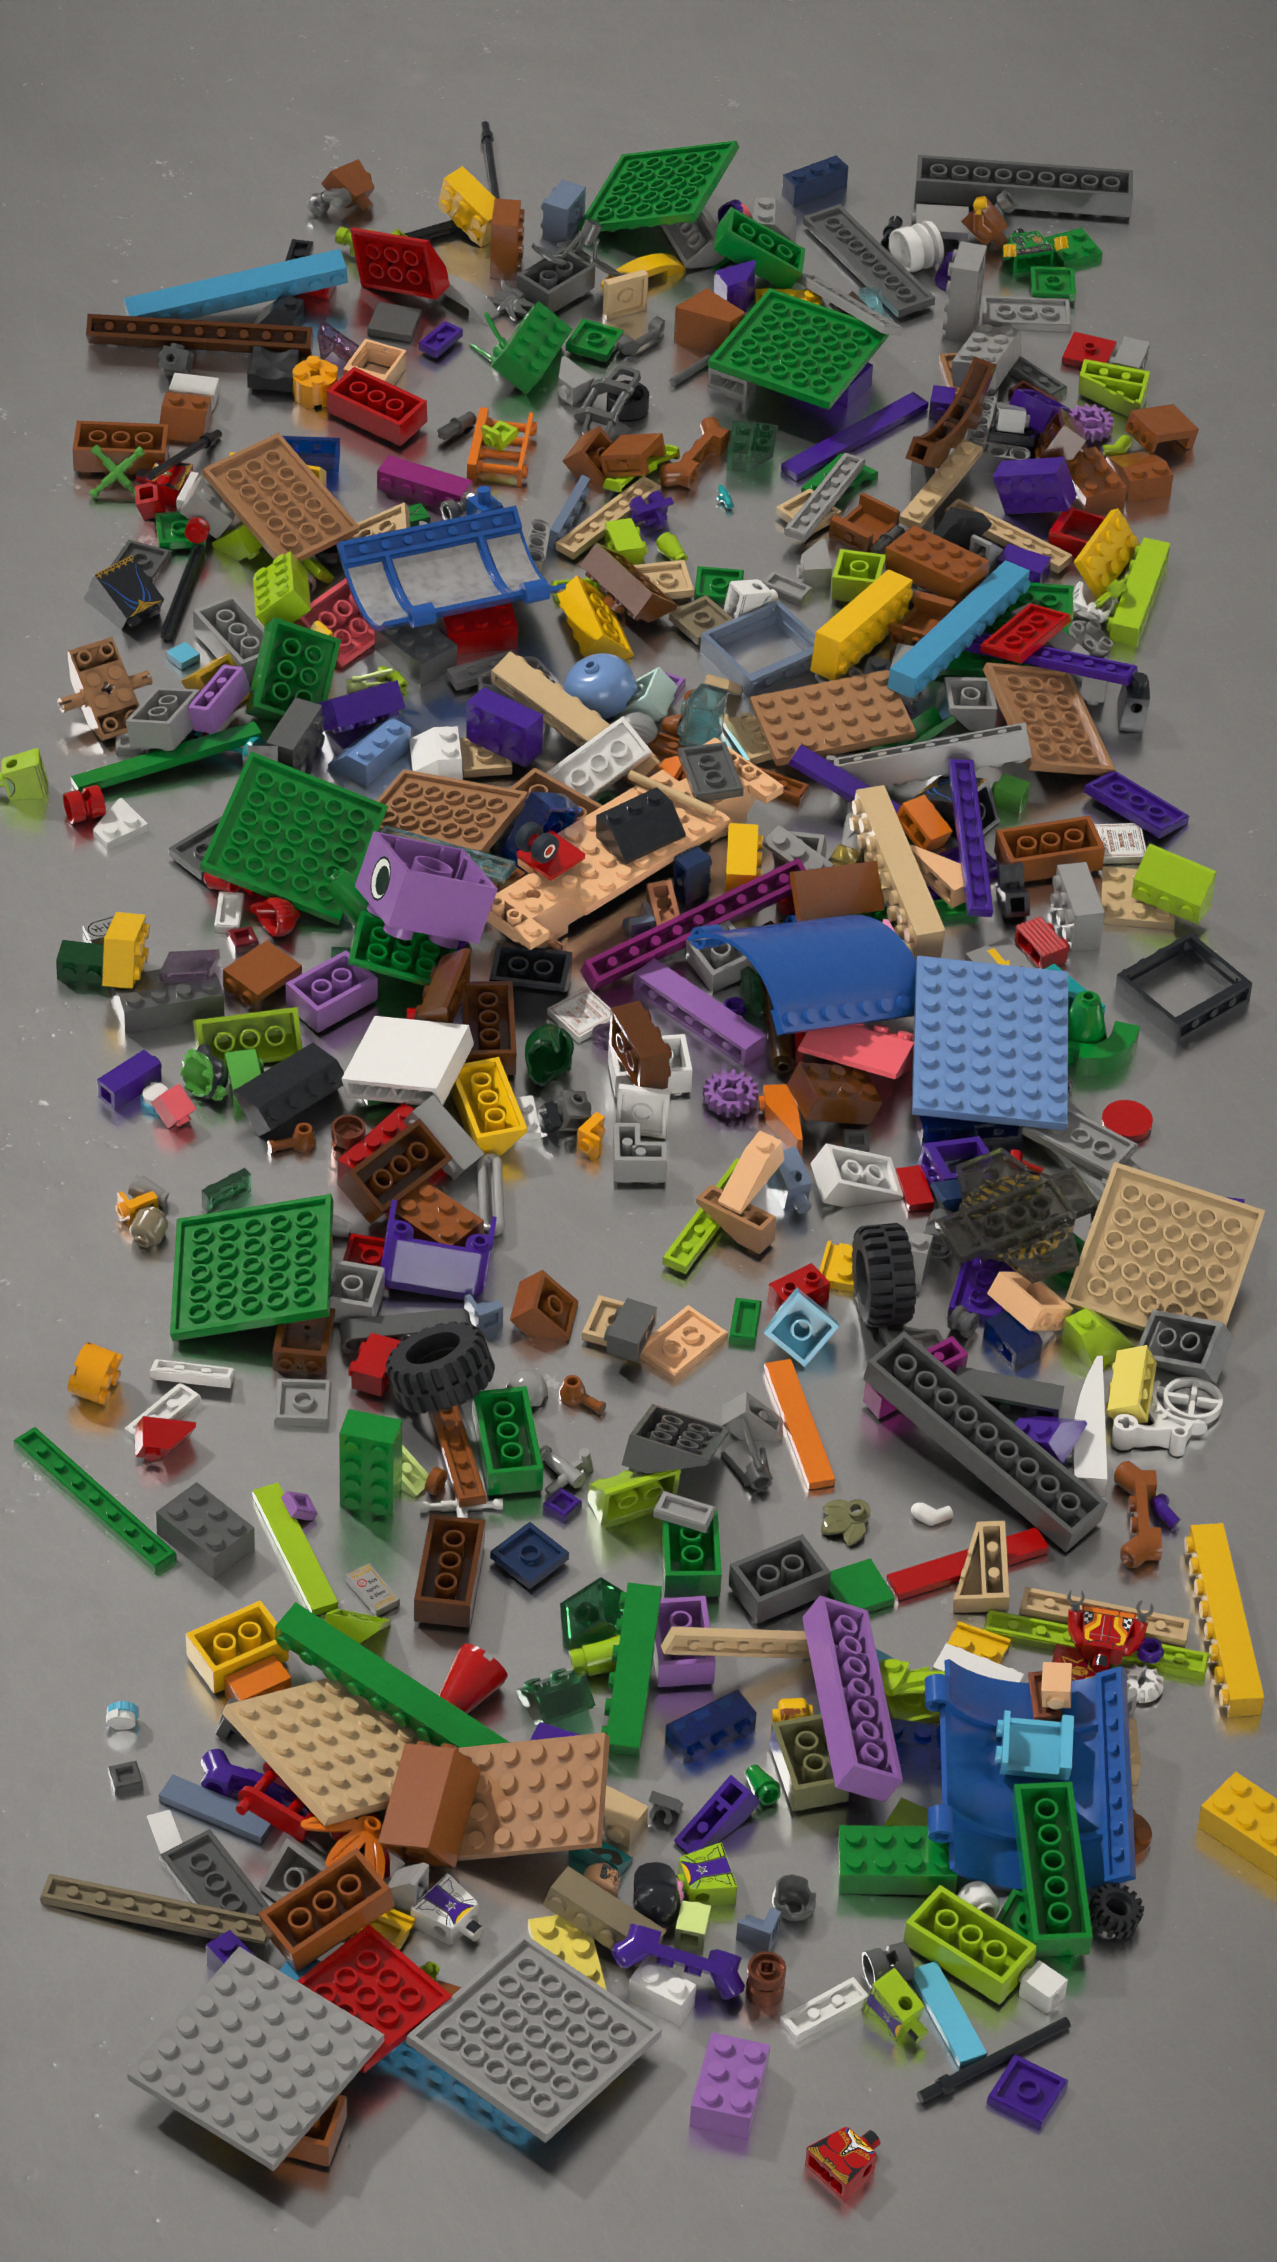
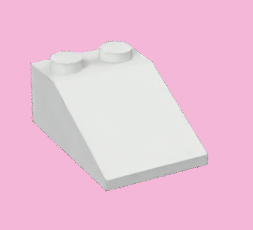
M826 1143L810 1163L823 1203L850 1207L901 1200L903 1198L902 1189L891 1157Z

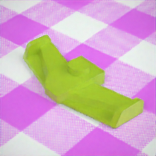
M666 444V454L664 456L648 457L649 473L658 469L657 464L670 459L678 460L680 458L679 448ZM635 476L607 478L604 481L603 488L621 493L622 488Z
M882 1659L879 1665L885 1695L889 1696L925 1694V1678L933 1674L945 1675V1670L909 1672L910 1662L899 1661L898 1659Z

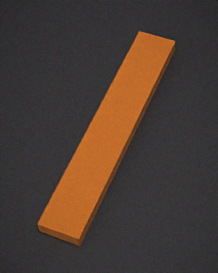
M786 1359L765 1363L764 1370L808 1490L835 1485V1476L792 1360Z

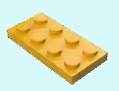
M1118 508L1109 512L1073 562L1096 600L1107 592V587L1119 577L1134 556L1136 546H1141Z

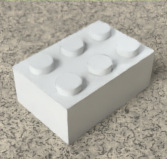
M685 1034L662 1036L664 1043H668L672 1051V1058L669 1059L671 1076L668 1077V1088L663 1090H669L671 1093L691 1092L692 1066ZM609 1045L608 1065L614 1096L617 1098L619 1084L632 1085Z

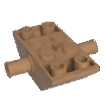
M113 637L68 650L70 677L76 693L58 698V705L63 706L60 708L61 712L65 713L66 711L81 707L89 727L102 741L128 733L126 720L140 706L134 690L152 685V677H148L150 672L146 670L132 676L127 675Z

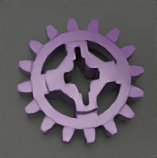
M1085 404L1084 407L1076 405V410L1069 409V414L1083 423L1086 439H1089L1091 443L1094 442V439L1101 442L1103 437L1109 438V433L1113 432L1114 417H1111V412H1105L1104 407L1099 409L1096 404L1092 407Z
M723 1069L721 1075L712 1073V1079H706V1084L703 1085V1102L709 1103V1110L716 1108L717 1115L726 1112V1117H730L731 1113H735L737 1117H740L741 1111L748 1114L750 1108L756 1107V1101H758L759 1096L758 1084L753 1083L752 1076L745 1078V1072L743 1071L740 1074H736L735 1069H732L731 1073H727Z

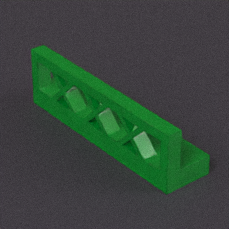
M933 705L911 720L916 730L915 739L871 747L864 753L928 741L956 722V719L951 715L942 720Z

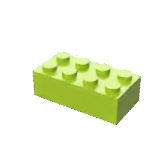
M291 551L285 555L277 556L267 568L263 567L255 573L253 577L255 616L264 627L274 617L294 623L311 610L308 571Z
M941 1885L937 1887L905 1923L903 1942L908 1947L932 1962L937 1961L939 1967L999 2005L1020 1983L1019 1978L1023 1971L1028 1967L1032 1968L1034 1966L1036 1945Z

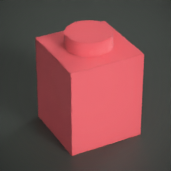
M180 1083L151 1102L168 1129L175 1124L181 1127L191 1120L189 1115L196 1110V1107Z

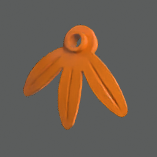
M365 1815L359 1817L358 1820L352 1818L328 1826H324L316 1816L301 1822V1827L309 1831L349 1832L331 1849L325 1861L326 1867H329L354 1849L358 1848L359 1850L365 1845V1858L381 1878H384L385 1857L383 1848L378 1843L382 1824L377 1818Z

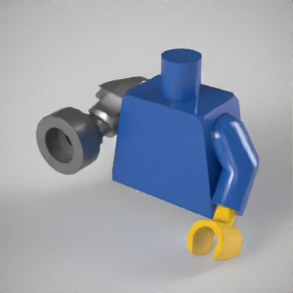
M488 486L478 487L477 492H464V498L460 502L449 499L442 502L440 506L444 520L458 518L460 515L465 514V511L467 516L504 508L502 503L491 495V488Z

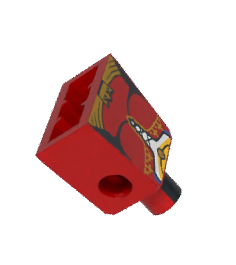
M156 461L152 469L165 461ZM179 463L153 480L147 478L146 474L148 471H137L136 483L146 484L157 481L165 496V504L177 508L176 499L190 473L193 472V464Z
M844 2127L809 2145L806 2148L805 2166L840 2199L846 2202L873 2173L877 2156L874 2149L881 2144L880 2139L872 2130H868L859 2137L849 2127Z

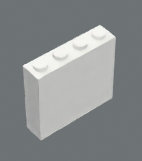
M374 1016L342 1077L347 1098L421 1105L434 1095L443 1106L474 1045L469 1025Z

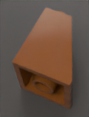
M706 288L676 306L674 343L711 353L721 346L744 319L745 312Z

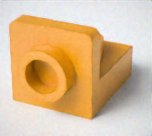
M598 1112L594 1113L578 1129L577 1148L595 1158L601 1155V1143L605 1134V1116Z
M123 1191L117 1193L118 1204H116V1211L121 1219L124 1218L129 1226H131L136 1213L140 1209L149 1206L158 1208V1197L154 1191L137 1196L131 1200L128 1199Z

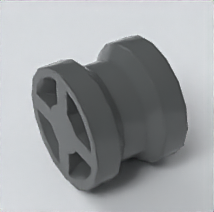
M959 1305L950 1315L947 1327L952 1331L958 1330L961 1336L969 1338L977 1329L980 1316L975 1312L969 1313L966 1307Z

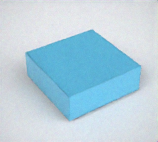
M186 642L166 651L167 659L181 670L200 660V653Z

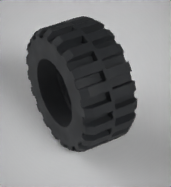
M898 1223L861 1226L855 1231L854 1240L852 1241L853 1284L861 1319L869 1327L907 1324L913 1319V1314H915L916 1284L914 1259L906 1229Z
M456 1321L449 1322L448 1324H435L434 1327H426L421 1329L419 1333L411 1334L408 1336V1339L402 1340L397 1344V1348L390 1352L386 1363V1372L399 1404L411 1412L416 1411L419 1414H425L426 1412L437 1413L443 1409L446 1411L452 1409L453 1406L466 1403V1400L479 1395V1391L484 1390L488 1386V1382H491L495 1370V1364L483 1333L472 1324L467 1322L457 1323Z

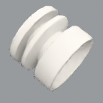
M923 221L911 227L906 226L895 229L890 234V254L910 273L917 272L922 268L935 267L942 263L944 258L943 240L936 225L931 221Z

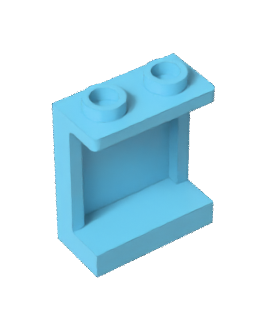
M1005 1710L1003 1720H997L996 1737H1001V1746H996L995 1763L1000 1764L999 1774L1069 1781L1072 1770L1074 1716L1062 1715L1061 1722L1011 1718V1711Z

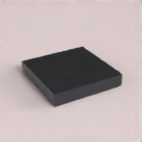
M993 426L989 432L988 441L1034 447L1037 432L1024 430V434L997 431L995 426Z

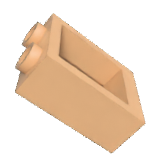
M365 339L343 368V376L353 367H356L395 385L406 369V350ZM369 361L390 367V369L383 375L363 369V367Z
M999 1272L987 1293L1029 1331L1061 1330L1064 1327L1065 1318L1069 1317L1073 1310L1069 1304L1031 1272Z

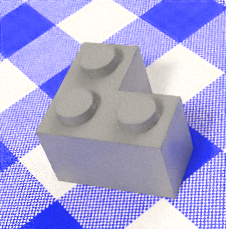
M614 1123V1182H666L667 1142H640V1123Z

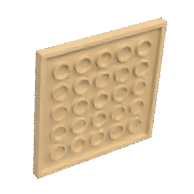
M1114 1162L1065 1302L1074 1309L1083 1310L1088 1308L1108 1320L1142 1331L1145 1330L1152 1310L1219 1321L1227 1326L1266 1210Z
M328 1678L227 1704L222 1713L324 1826L387 1809L405 1743L417 1744L418 1741H422L413 1730L407 1726L402 1727L398 1725L392 1716L384 1711L375 1710L369 1704V1701L360 1695L354 1696L346 1689V1686L337 1680L332 1681Z

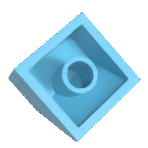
M797 1287L778 1309L765 1329L764 1334L805 1367L840 1326L834 1317Z

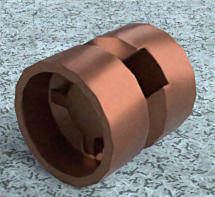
M342 1115L333 1121L331 1144L332 1156L336 1161L365 1136V1124L361 1118L355 1115Z
M765 1951L753 1955L749 1960L746 1995L750 2002L756 2006L764 2008L773 2007L783 1999L786 1964L781 1956Z

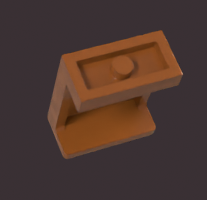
M1174 404L1131 410L1125 430L1151 454L1155 452L1159 442L1177 440L1185 449L1193 448L1199 428Z
M663 434L620 435L600 455L604 477L646 476L649 473L647 458L664 456L666 454Z
M862 493L859 498V505L847 516L841 518L835 515L830 519L829 538L855 551L871 553V546L879 540V537L884 533H888L894 526L899 525L900 511L866 493Z
M917 590L912 595L914 608L900 624L893 622L888 624L891 643L915 646L957 606V601Z
M266 940L223 969V987L229 994H233L240 999L244 1005L259 1012L262 1010V999L290 980L302 974V965Z

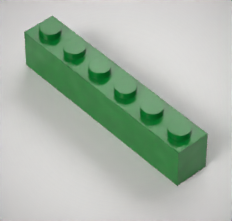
M628 1582L627 1591H621L619 1608L624 1609L623 1619L617 1618L615 1635H620L619 1645L613 1646L612 1662H617L615 1672H610L608 1689H613L612 1699L606 1698L604 1716H609L608 1726H602L601 1733H606L610 1736V1754L640 1757L662 1586Z

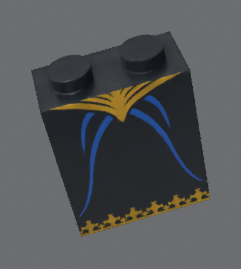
M132 555L94 574L84 596V599L121 630L129 626L131 628L137 626L146 617H155L160 613V608L164 602L162 595Z
M940 775L914 798L925 795L953 832L950 836L957 839L950 777ZM976 777L984 835L1000 822L988 779Z

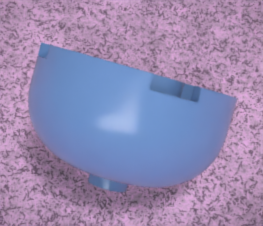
M599 653L581 659L570 669L564 681V690L572 697L579 698L583 705L591 711L598 712L604 720L617 715L627 708L626 703L633 695L636 696L638 685L631 668L623 659L612 654Z

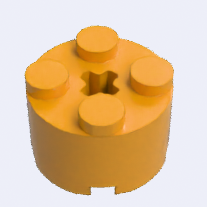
M309 356L305 361L297 364L293 369V395L295 401L306 408H314V405H322V408L327 407L326 391L338 381V367L328 361L321 360L318 356Z
M85 1343L74 1363L76 1369L74 1375H70L68 1392L105 1406L111 1392L108 1390L110 1385L116 1386L119 1381L121 1371L118 1369L123 1355L93 1343Z

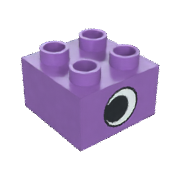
M375 831L373 832L355 887L368 902L367 910L384 921L383 930L387 934L403 940H411L414 932L429 934L428 938L433 943L451 949L457 948L459 941L479 944L498 890L464 849Z

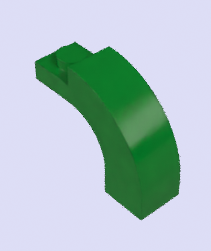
M1115 1021L1112 1033L1102 1042L1085 1044L1068 1040V1066L1076 1067V1075L1102 1076L1123 1068L1134 1056L1138 1044L1140 1026Z

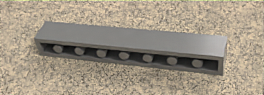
M1026 722L834 758V765L870 787L890 784L900 786L916 779L918 781H926L931 779L932 776L941 775L948 777L949 759L974 760V768L977 771L980 767L989 766L995 768L1002 766L1003 763L1012 761L1014 763H1022L1028 758H1032Z

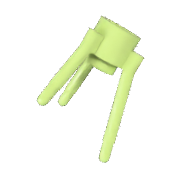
M391 668L362 676H352V679L346 680L347 694L389 682L366 683L364 680L391 674L394 672V669Z

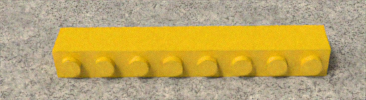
M1224 1524L1191 1525L1189 1536L1185 1537L1184 1545L1186 1553L1191 1555L1189 1560L1191 1575L1195 1574L1196 1577L1194 1581L1195 1595L1200 1596L1201 1599L1199 1603L1200 1617L1205 1618L1206 1621L1204 1624L1205 1638L1210 1640L1211 1643L1209 1646L1210 1660L1216 1664L1214 1669L1215 1682L1221 1686L1219 1692L1220 1704L1225 1706L1227 1717L1261 1715L1264 1693Z

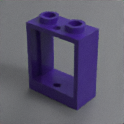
M980 1136L924 1143L918 1163L930 1184L966 1178L972 1185L977 1183L982 1187L1000 1178V1168L994 1162L988 1147L984 1145ZM972 1158L978 1170L951 1173L945 1162Z

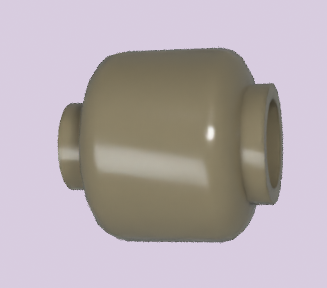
M151 1206L140 1209L136 1213L130 1226V1234L135 1238L134 1242L137 1245L147 1248L149 1245L156 1246L161 1243L168 1228L165 1213Z

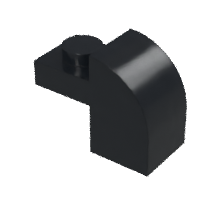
M998 863V886H995L1001 914L1005 918L1030 916L1029 891L1024 888V863Z

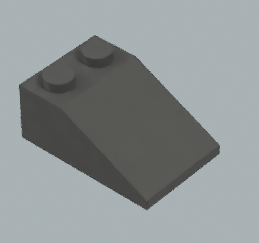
M1152 1310L1138 1347L1147 1345L1159 1368L1183 1377H1197L1216 1384L1234 1336L1223 1322Z

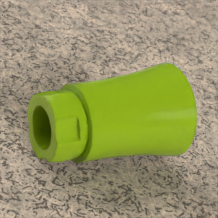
M620 1635L593 1644L583 1645L582 1649L570 1650L569 1656L574 1677L615 1672L617 1662H612L613 1646L619 1645Z

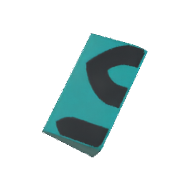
M602 1841V1847L568 1850L569 1854L589 1865L607 1863L614 1867L620 1876L633 1861V1857Z

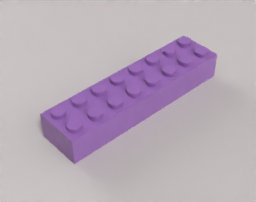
M819 1596L802 1618L835 1787L886 1802L902 1783L903 1778L868 1610Z

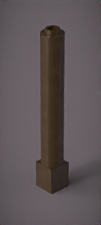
M769 921L761 926L773 925L774 923ZM760 976L770 1067L775 1072L786 1073L791 1071L796 1065L793 1035L777 1036L771 1013L774 1007L766 985Z

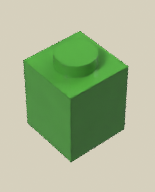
M1003 773L999 781H995L991 788L996 807L1020 814L1029 798L1030 782Z

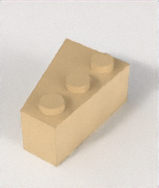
M980 1521L976 1523L965 1565L953 1598V1613L988 1612V1609L1009 1611L1005 1521Z

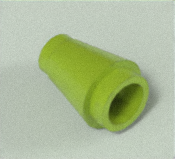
M665 532L658 537L656 545L660 553L671 561H687L688 556L675 534Z

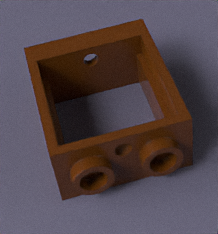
M330 1308L329 1317L279 1324L273 1347V1369L327 1375L335 1332V1309ZM286 1330L324 1334L321 1351L283 1347Z

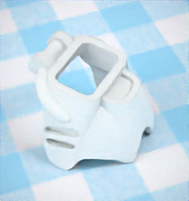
M1079 581L1073 592L1075 615L1084 621H1089L1090 619H1095L1100 623L1105 620L1108 621V616L1114 607L1115 600L1112 597L1109 598L1105 607L1098 610L1095 609L1096 604L1094 602L1089 603L1087 606L1082 593L1083 583Z

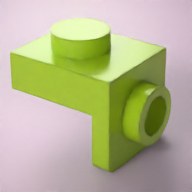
M501 420L492 428L487 425L481 427L484 443L501 452L519 435L516 427Z

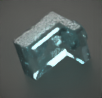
M874 287L859 289L857 295L872 310L882 315L881 289H875Z

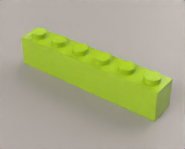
M1144 537L1141 546H1136L1134 552L1135 560L1131 559L1128 573L1130 574H1126L1124 578V583L1128 587L1119 595L1117 600L1119 603L1115 602L1112 612L1114 617H1109L1107 631H1110V639L1113 642L1137 647L1168 563L1171 543Z

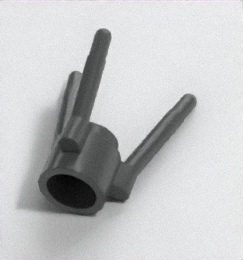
M742 1419L741 1424L753 1461L746 1466L747 1470L744 1473L726 1452H721V1456L742 1479L744 1486L751 1485L753 1489H763L773 1479L769 1471L766 1450L764 1447L760 1448V1461L745 1419Z

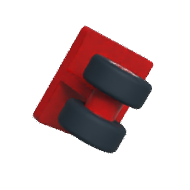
M527 822L516 834L515 844L521 849L517 852V858L550 881L585 859L584 852L554 831L543 834L542 827L535 822Z

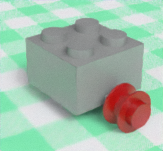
M202 474L188 490L179 512L189 519L185 528L186 538L196 544L204 542L208 534L218 539L235 517L232 509Z

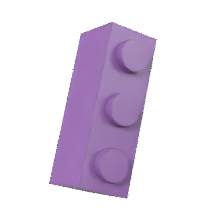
M223 665L187 708L195 731L215 734L251 690L244 667Z

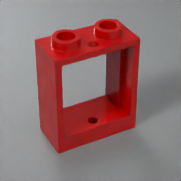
M1070 507L1069 511H1062L1050 529L1048 543L1072 554L1073 558H1077L1088 541L1067 535L1069 531L1073 529L1093 536L1106 517Z

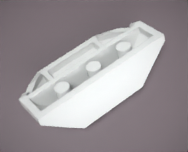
M458 726L433 727L409 739L412 771L463 780Z

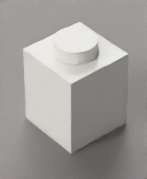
M1039 1960L1032 1968H1026L1019 1978L1021 1983L1019 1996L1048 2015L1065 1998L1068 1980Z

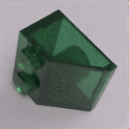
M600 1577L561 1602L563 1647L567 1650L582 1649L583 1645L593 1644L617 1636L615 1635L617 1618L623 1619L624 1609L619 1608L620 1595L623 1590Z

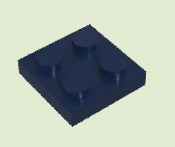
M528 1522L490 1551V1559L528 1589H531L568 1561L569 1552L533 1523Z

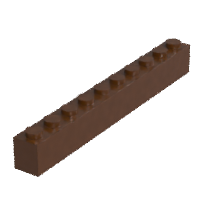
M87 314L86 337L90 344L163 348V345L171 347V343L185 346L184 349L253 353L254 346H262L265 349L276 352L295 349L299 350V356L308 357L312 356L313 329L312 327Z

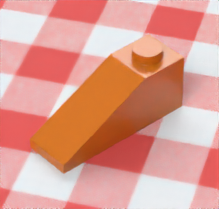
M787 1084L763 1085V1096H758L759 1111H763L766 1124L789 1149L796 1146L801 1156L803 1138L798 1106Z

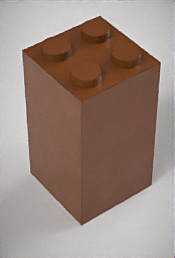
M418 1741L417 1744L405 1743L378 1843L404 1863H426L429 1866L455 1868L481 1768L472 1762L471 1757L463 1755L459 1752V1748L452 1744L444 1743L442 1747H438L424 1741Z

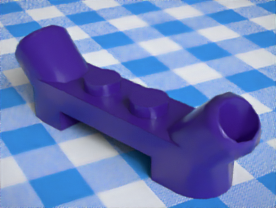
M221 1749L209 1750L201 1759V1766L205 1772L201 1786L228 1798L231 1797L232 1792L238 1794L245 1786L254 1787L264 1775L254 1769L232 1765ZM275 1782L264 1792V1794L287 1808L297 1797V1795ZM305 1805L298 1814L305 1818L310 1809Z
M630 1924L627 1938L618 1942L612 1948V1955L619 1967L625 1969L647 1957L657 1959V1965L673 1968L675 1964L685 1967L684 1973L701 1977L702 1973L710 1976L720 1997L725 2000L737 1996L745 1988V1984L738 1973L742 1957L716 1949L710 1950L707 1959L659 1944L662 1932Z

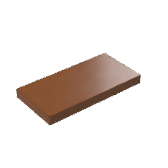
M877 861L789 872L797 921L884 910Z

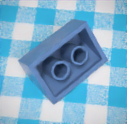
M392 717L376 723L330 761L328 768L367 787L410 750L411 727Z

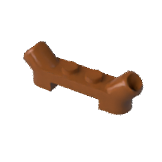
M714 417L703 419L699 427L702 437L694 442L693 447L683 454L679 462L663 464L660 467V481L665 487L681 485L691 489L698 482L699 467L712 453L721 456L730 444L732 432L722 428L719 421Z
M1124 1461L1115 1470L1114 1482L1132 1495L1129 1496L1128 1510L1133 1512L1134 1517L1130 1518V1533H1135V1536L1121 1547L1120 1559L1125 1566L1136 1569L1147 1560H1161V1527H1150L1148 1503L1151 1502L1153 1496H1156L1157 1476L1156 1470H1141L1132 1462Z

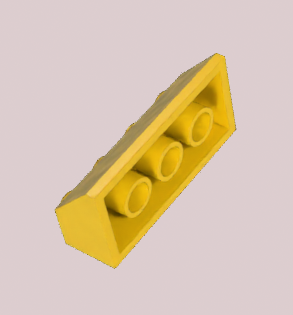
M576 575L566 585V589L561 593H557L561 602L559 605L567 616L566 621L574 632L573 637L580 645V653L583 657L607 653L618 656L623 660L632 658L634 656L615 611L603 602L606 594Z
M499 1057L464 1063L450 1090L466 1133L484 1154L494 1153L500 1156L527 1133V1126Z

